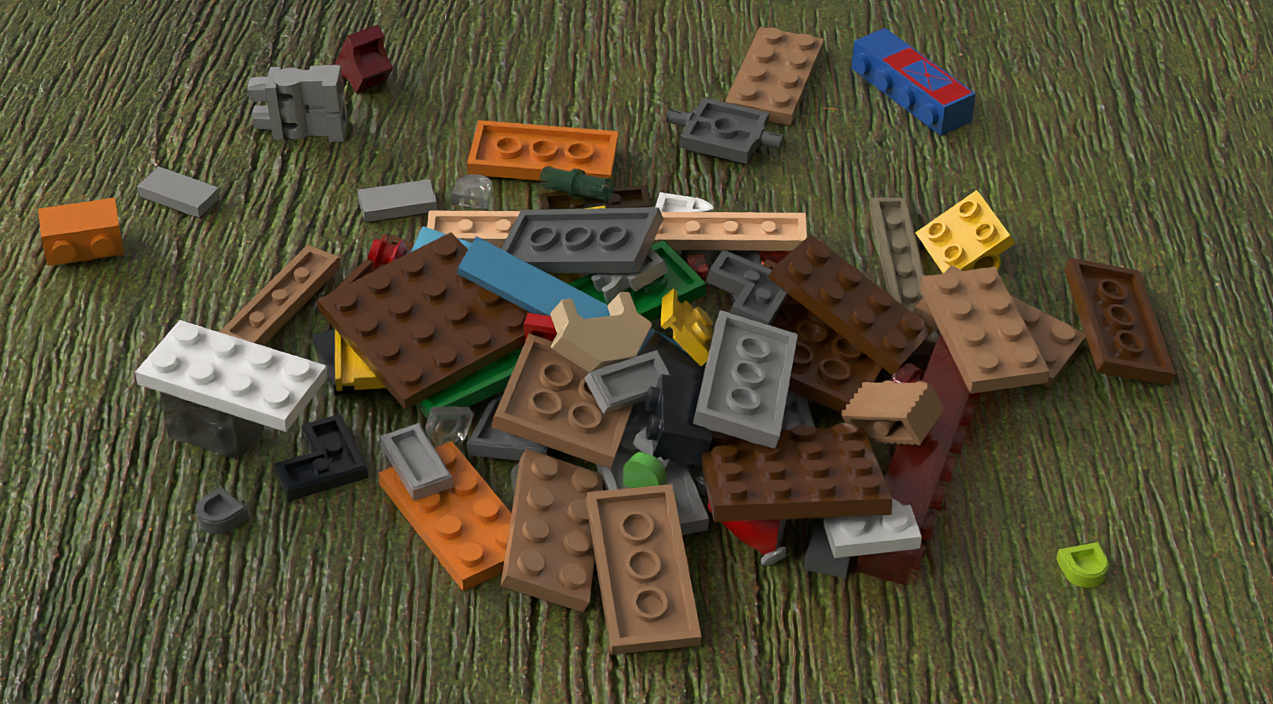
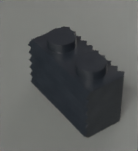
M661 374L656 387H649L645 400V410L652 412L647 422L645 436L647 440H652L653 456L655 458L670 459L671 462L678 460L680 464L686 462L687 465L694 463L696 467L701 465L702 453H707L713 438L711 430L693 424L702 382Z

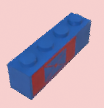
M883 28L854 41L851 69L940 136L972 122L976 93L888 29Z

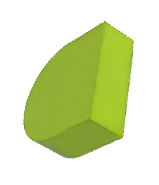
M1099 542L1058 549L1056 560L1065 577L1071 583L1080 587L1091 588L1099 586L1104 582L1109 561Z

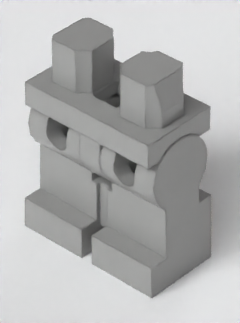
M341 65L310 66V70L270 67L268 77L250 78L247 88L249 100L267 101L268 105L254 106L252 112L254 129L272 130L273 140H284V136L289 139H301L306 136H329V142H344L348 118L345 95H343L344 87Z

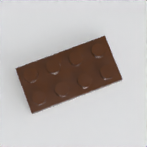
M809 235L780 261L768 276L771 281L893 376L934 331L920 316L909 311L896 301L889 292L878 287L865 277L858 268L847 263L834 253L827 244L819 241L812 235Z
M1070 258L1064 270L1097 373L1140 380L1146 383L1170 385L1176 376V372L1140 272L1138 270Z

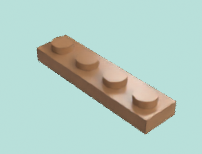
M307 245L219 332L264 346L340 269L339 256Z

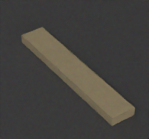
M871 198L869 209L887 292L913 313L915 306L923 298L919 288L921 277L925 276L907 198ZM930 326L934 331L912 356L940 354L941 343L936 328Z

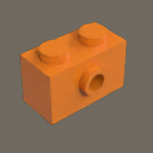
M115 198L38 209L41 239L47 266L79 261L86 262L92 259L124 255Z

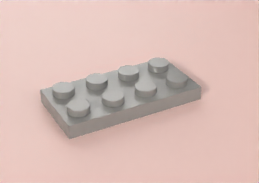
M720 310L715 324L693 424L775 449L780 437L798 334Z

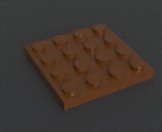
M452 232L318 299L319 311L405 410L521 348L525 344L523 323L528 312L457 274V269L468 249Z
M766 259L762 266L773 270L777 263ZM790 295L771 324L773 327L798 334L788 390L829 407L842 414V410H846V404H850V399H854V393H858V388H862V382L876 383L884 369Z
M849 423L837 424L833 428L819 429L810 425H797L791 430H781L775 449L754 444L722 432L712 431L713 438L707 453H702L701 466L714 522L892 515V497L863 427H857Z

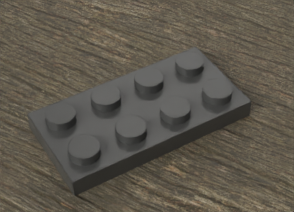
M659 207L521 210L501 249L546 273H639L661 226L663 216Z

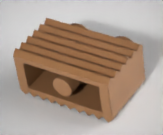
M862 382V388H858V393H854V399H850V404H846V410H842V417L845 423L863 427L869 442L873 444L874 442L879 444L881 442L885 444L889 442L893 445L895 442L898 445L901 443L907 445L909 443L913 446L915 443L920 446L945 409L932 385L926 382Z

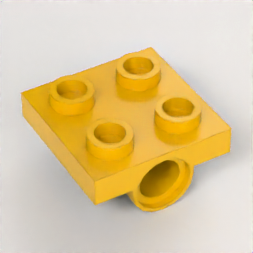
M977 190L915 232L943 273L951 265L962 271L995 267L998 270L1001 264L998 255L1016 244Z

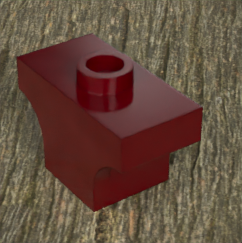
M378 25L348 35L334 64L341 65L342 77L348 79L355 93L385 83L393 69L385 52L384 35Z

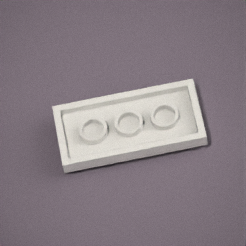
M182 320L178 321L135 371L138 385L284 432L288 431L328 378L326 365Z

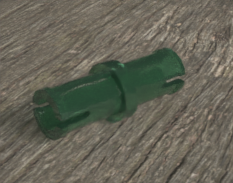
M545 166L540 174V180L549 181H542L540 183L543 189L566 192L572 198L578 199L585 196L606 202L613 193V187L604 186H611L613 184L610 178L587 175L581 169L575 168L568 171Z

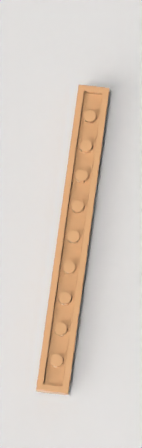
M429 211L427 228L444 234L452 232L457 238L473 243L477 236L501 249L520 211ZM661 212L663 221L652 245L664 240L673 250L793 251L807 238L806 213Z

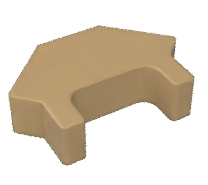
M629 292L619 293L609 303L607 307L610 316L590 319L582 318L577 313L572 299H564L550 313L557 332L551 348L587 372H591L636 357L652 326V322L637 313Z

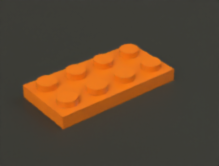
M478 120L467 161V175L552 181L554 183H577L590 186H611L619 131Z
M450 441L436 447L435 450L453 478V488L413 501L393 466L378 472L380 486L461 590L465 591L503 573L512 513L455 444Z

